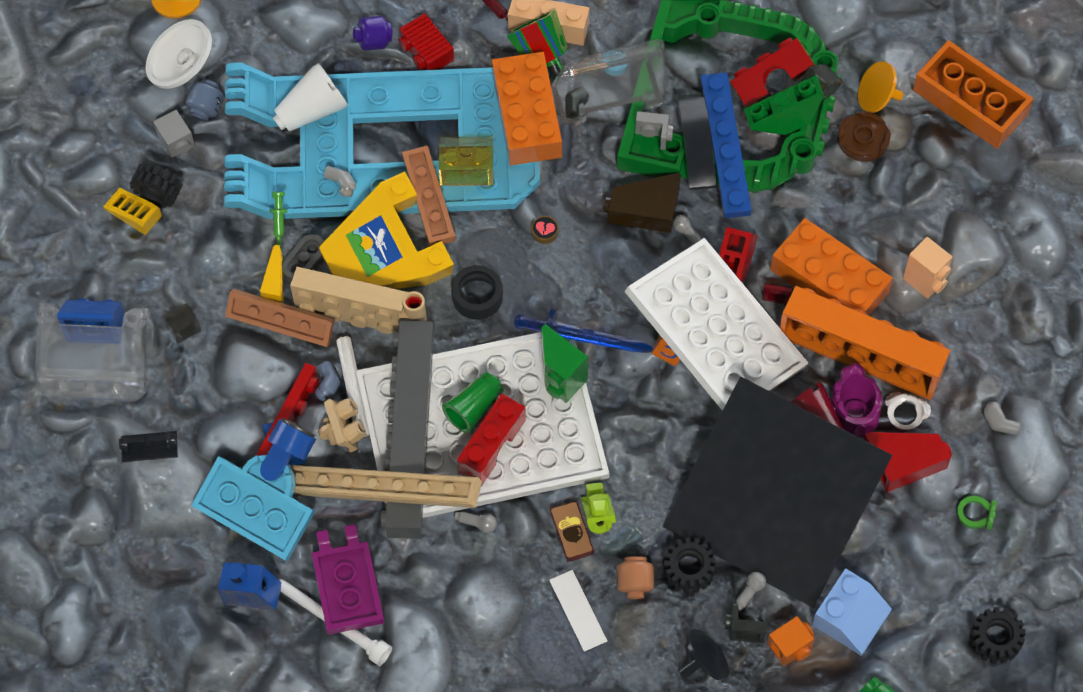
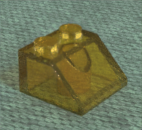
M493 136L440 137V186L494 185Z

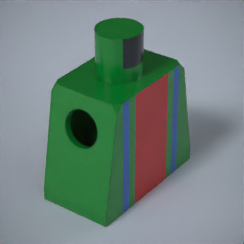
M555 9L512 29L507 35L520 55L544 52L548 73L551 77L564 70L558 57L565 54L568 45Z

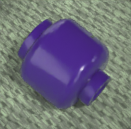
M383 16L362 17L359 19L357 27H353L354 42H358L362 50L385 49L388 42L392 41L391 23L387 22Z

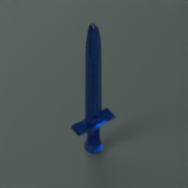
M550 309L548 321L546 322L533 318L530 319L522 313L518 314L514 319V326L517 329L528 328L542 332V327L546 324L566 339L631 352L650 353L653 349L652 346L634 339L553 321L556 313L554 309Z

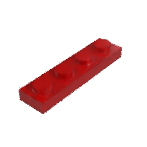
M305 363L257 452V456L267 455L273 444L268 441V438L279 419L285 418L294 423L298 416L301 417L307 407L306 400L310 393L313 394L319 384L315 366Z

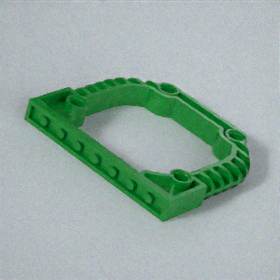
M661 0L617 155V169L654 178L677 173L681 174V178L688 180L684 140L681 135L673 133L672 141L666 142V150H661V136L645 137L641 134H635L637 111L644 112L648 96H653L656 81H653L654 74L659 75L662 59H659L663 41L674 43L694 33L702 38H712L719 31L763 39L778 44L789 38H792V40L798 38L817 68L802 78L806 80L817 75L824 97L811 123L800 128V131L789 135L785 139L779 155L761 161L743 160L748 192L752 193L775 189L787 180L790 181L796 173L805 174L810 172L814 167L816 156L822 157L825 141L820 139L822 133L827 134L830 119L826 118L827 111L833 112L836 98L831 96L832 90H838L841 75L836 74L838 67L837 56L833 52L826 50L824 41L820 39L811 25L809 26L801 18L791 16L784 11L777 12L772 11L770 8L763 9L756 7V5L749 6L741 4V2L736 1L734 3L726 0ZM668 150H676L677 152L671 153ZM802 154L807 157H799L798 155ZM715 168L716 186H719Z

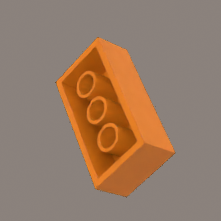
M949 40L917 73L913 91L996 149L1004 143L1029 115L1034 99Z
M544 52L492 59L493 81L510 166L562 158V139Z
M806 218L801 221L772 255L770 267L773 273L792 286L809 288L819 296L827 299H836L848 308L864 311L868 316L875 311L889 294L893 277Z

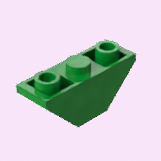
M817 75L745 108L744 111L749 127L754 131L787 135L811 123L824 94Z

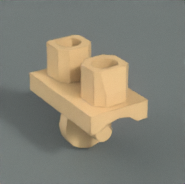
M330 398L324 402L328 417L323 419L324 426L318 430L319 437L322 440H329L330 445L346 446L349 452H353L358 449L356 442L366 436L361 422L356 420L349 423L348 418L358 414L357 405L349 398L338 403Z

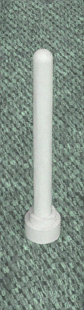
M279 579L282 582V593L325 622L323 609L319 603L285 580ZM357 629L340 632L364 648L366 654L369 655V660L378 666L384 664L392 652V646L383 640L373 641Z

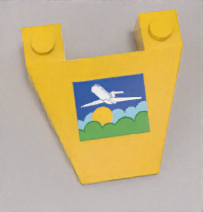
M406 172L382 181L319 247L332 275L392 289L426 286L452 274L454 263L443 242L440 241L417 252L397 214L416 204L417 193Z

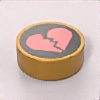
M541 216L535 219L532 223L533 238L541 244L553 242L558 236L556 220L549 216Z

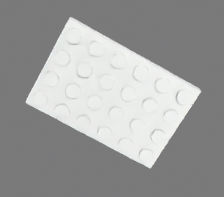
M705 238L637 280L624 291L722 411L740 376L771 392L808 365V361Z

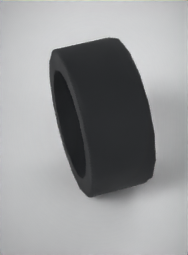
M473 265L461 270L452 281L451 294L454 307L462 316L469 319L481 320L491 317L499 310L503 302V284L500 276L493 269L480 265ZM484 281L492 286L493 296L486 303L471 304L462 298L461 291L469 282Z

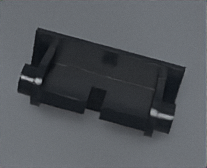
M177 431L121 436L119 439V449L121 450L122 462L178 458Z

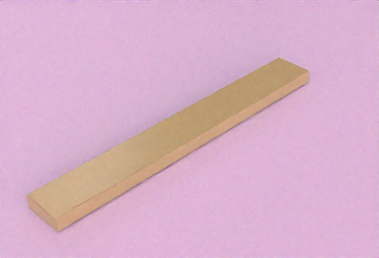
M290 465L295 475L296 487L293 495L476 508L482 484L478 477Z

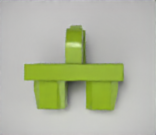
M602 483L585 485L587 496L581 497V505L587 525L593 533H605L610 530L612 523H616L615 512L609 494H604Z

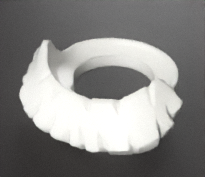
M893 392L886 397L885 403L888 406V419L897 429L905 431L915 429L922 423L923 419H927L931 414L930 405L915 395ZM903 402H910L915 405L917 417L909 425L898 423L894 417L895 409Z

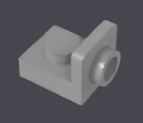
M637 111L635 134H641L645 137L661 136L660 149L666 150V142L672 141L673 125H668V114Z

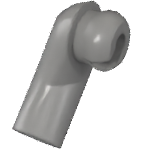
M331 166L326 167L324 178L338 182L341 185L339 194L351 197L353 190L356 189V183L351 174Z
M989 402L984 408V416L991 429L1017 436L1020 422L1006 419L1001 406L997 402Z

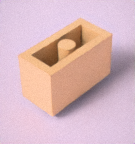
M926 237L909 254L903 280L927 299L934 292L939 294L948 283L946 277L952 270L950 264L953 256L929 237Z

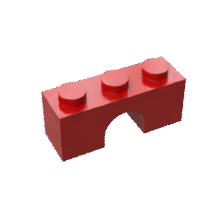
M789 38L778 45L779 50L771 55L769 52L763 54L756 60V65L750 69L744 67L734 74L735 78L730 82L746 108L772 96L766 83L767 77L772 71L783 69L795 82L817 68L798 38L794 40Z
M501 393L457 458L458 474L465 477H478L482 481V487L497 464V456L506 440L512 442L525 423L526 407Z

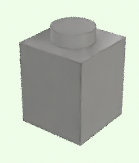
M177 110L153 121L156 134L171 158L185 154L190 148L195 146L192 133Z

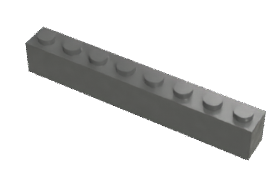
M400 321L399 331H394L393 340L394 347H398L397 356H392V372H396V381L390 382V398H394V406H389L388 423H393L392 432H387L386 448L391 449L390 458H385L384 471L425 474L434 327L433 322ZM387 502V511H381V528H386L387 538L421 539L423 504Z

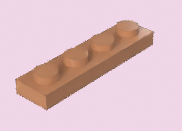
M428 145L402 152L408 178L417 193L416 204L429 247L440 241L443 244L456 241Z
M232 289L229 293L225 317L325 347H328L331 343L335 324L334 318L237 289Z

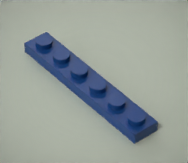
M727 72L701 75V87L708 113L724 219L751 216L752 210Z

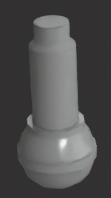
M678 215L673 220L672 226L674 230L684 234L693 245L702 240L700 235L692 228L689 217Z
M462 511L456 512L454 519L460 523L476 526L486 534L492 533L497 526V521L491 514L478 516Z
M752 572L748 575L746 587L736 600V604H739V612L747 606L755 593L765 588L766 578L762 573Z

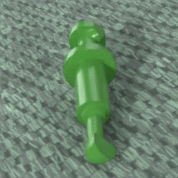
M275 191L272 192L275 208L270 209V213H273V235L276 237V245H280L281 248V237L284 235V213H288V209H283V196L285 192Z

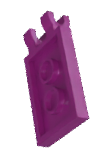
M356 524L344 526L348 544L346 546L331 548L328 530L316 532L320 551L313 552L312 558L327 635L384 624L368 541L359 543Z

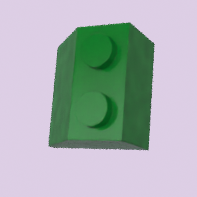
M545 324L542 327V356L546 391L553 398H560L567 403L588 381V356Z

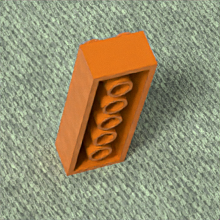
M795 286L782 313L780 329L792 343L847 366L857 363L864 367L868 375L930 401L932 400L951 351L943 344L923 339L913 331H904L894 327L889 321L877 320L868 316L862 310L848 308L836 299H827L819 296L809 288Z

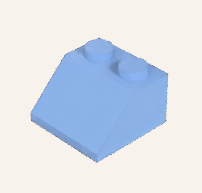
M845 568L815 613L812 626L862 656L892 608L869 582Z

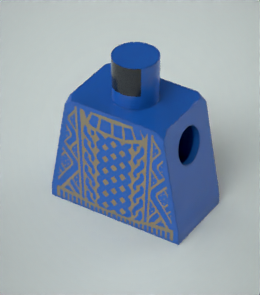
M226 562L223 565L218 591L224 605L276 610L282 582L261 565Z

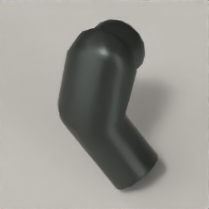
M578 87L566 94L567 118L574 119L579 116V104L583 103L585 105L588 102L589 94L586 89Z

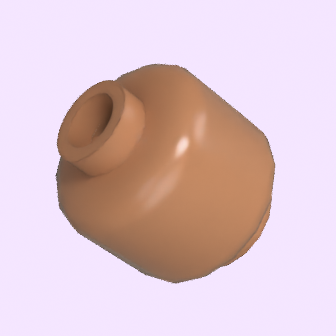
M646 557L624 558V562L617 566V589L622 593H627V599H644V593H649L654 589V566L647 562Z

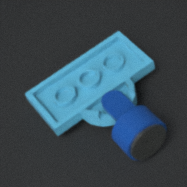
M285 418L279 419L268 438V441L273 445L267 455H256L248 460L243 468L218 456L191 506L278 557L289 561L316 512L292 498L296 485L295 475L289 462L293 456L302 460L306 459L316 441L315 435Z

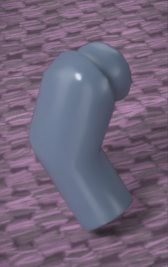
M325 361L318 367L324 379L320 383V387L316 388L315 395L321 401L327 400L328 397L332 398L340 386L339 377L330 361Z

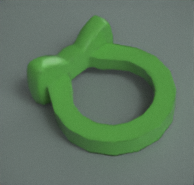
M979 496L966 497L959 503L957 517L965 527L970 529H979L986 526L987 530H991L996 516L997 501L992 500L990 504ZM969 503H978L988 511V518L980 521H970L965 517L963 509Z

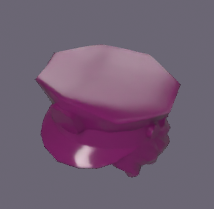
M852 363L841 370V378L833 386L831 402L843 429L860 438L877 429L881 414L882 395L875 380L866 376L864 367L857 363Z

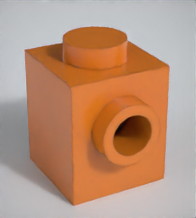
M798 616L770 633L767 645L781 664L786 666L795 659L801 661L811 654L814 632L807 622L802 623Z

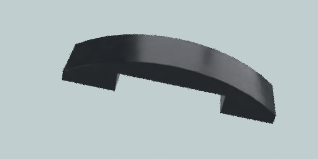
M703 93L677 96V105L685 147L689 190L716 188L712 139Z

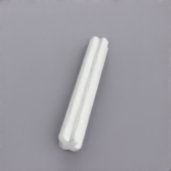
M349 336L339 337L336 342L347 396L356 403L358 408V414L352 416V421L357 420L361 422L366 432L365 437L370 434L356 373L357 366L351 338Z

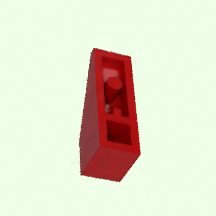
M726 227L719 256L743 284L753 257L758 235Z

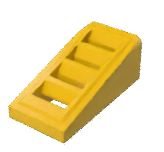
M120 187L103 206L104 210L145 236L162 217L159 207ZM121 197L124 198L118 207L114 206ZM129 202L132 203L126 211H123V208ZM136 207H138L139 209L134 213V215H131L132 211ZM143 212H146L141 219L138 218Z
M280 245L273 246L260 294L263 298L284 303L283 256Z

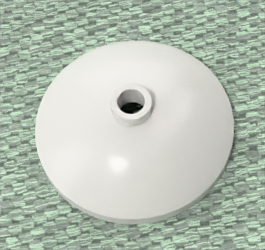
M188 19L166 29L149 51L146 60V74L149 80L159 88L170 89L179 87L193 79L202 70L211 52L212 36L208 27L198 20Z

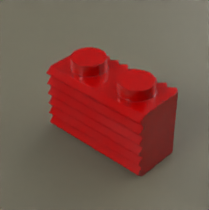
M426 13L399 28V45L403 51H410L413 55V62L419 70H440L454 61L452 45L441 34L432 20L427 17Z

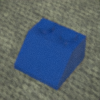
M78 298L76 300H66L58 312L57 318L67 342L121 344L125 313L121 302L111 299L101 302Z

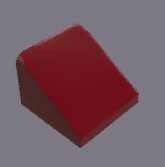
M766 282L762 300L787 305L792 287Z

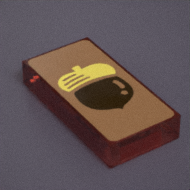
M577 501L550 508V515L567 563L594 555V549Z

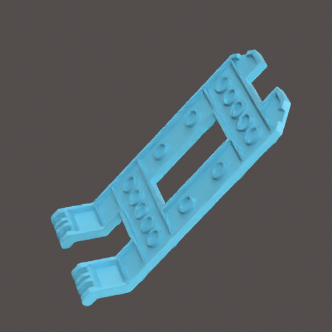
M228 63L225 66V74L228 77L241 76L245 80L242 78L227 79L225 81V97L229 100L242 99L245 102L229 101L225 103V113L227 115H242L268 127H279L272 118L277 115L274 109L304 75L273 77L244 63ZM492 67L327 74L348 106L341 111L300 127V166L271 167L242 154L226 155L224 157V166L226 168L244 169V172L230 170L224 173V180L226 181L224 182V190L227 192L240 191L244 193V195L227 194L224 196V206L227 208H241L269 220L273 219V213H270V209L275 208L272 192H285L283 196V209H288V213H284V219L349 216L382 181L402 172L407 174L404 162L354 164L353 124L458 119L459 160L432 161L448 212L515 209L540 185L539 161L512 166L509 164ZM327 166L338 168L351 174L356 183V189L353 190L351 197L339 194L341 185L338 182L324 178ZM417 204L397 214L419 213Z

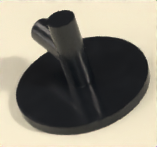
M692 629L686 635L687 643L685 644L689 662L679 669L680 675L683 678H687L701 667L704 672L716 680H724L728 677L729 666L718 645L701 630Z

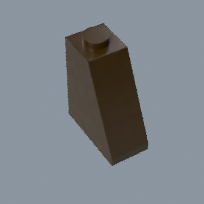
M675 173L613 187L611 197L606 196L604 212L608 213V223L671 233L680 190L681 174Z

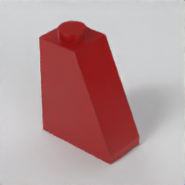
M869 432L864 437L865 441L893 455L880 479L887 493L947 469L952 457L948 443L946 441L943 442L939 434Z

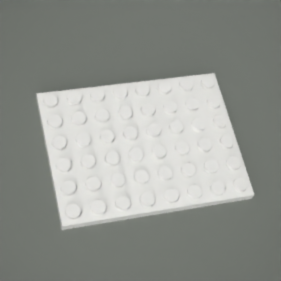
M571 326L553 329L577 348ZM542 332L433 354L425 474L462 476L458 474L457 458L493 405L479 419L470 433H464L452 425L444 415L442 405L464 390L474 379L487 372L493 374L501 382V386L504 389L502 394L526 407V421L513 441L506 440L500 449L496 466L480 488L476 507L609 478L610 474L586 383L567 403L560 398H553L546 391L542 356ZM392 363L356 370L377 471H384L385 458H390L391 449L386 448L387 432H392L393 423H388L389 406H394V398H390V382L396 381V372H392ZM384 502L387 511V502ZM423 504V518L467 508Z

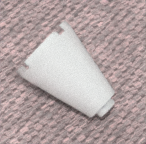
M318 63L312 66L274 109L277 115L272 118L281 130L287 128L290 132L341 111L348 104Z

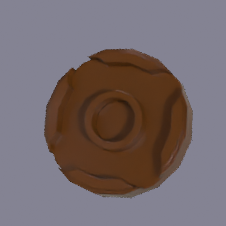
M858 112L856 115L848 116L842 121L839 126L837 141L840 149L846 156L857 161H872L884 155L888 149L891 135L890 130H888V127L885 125L886 122L881 117L869 112Z

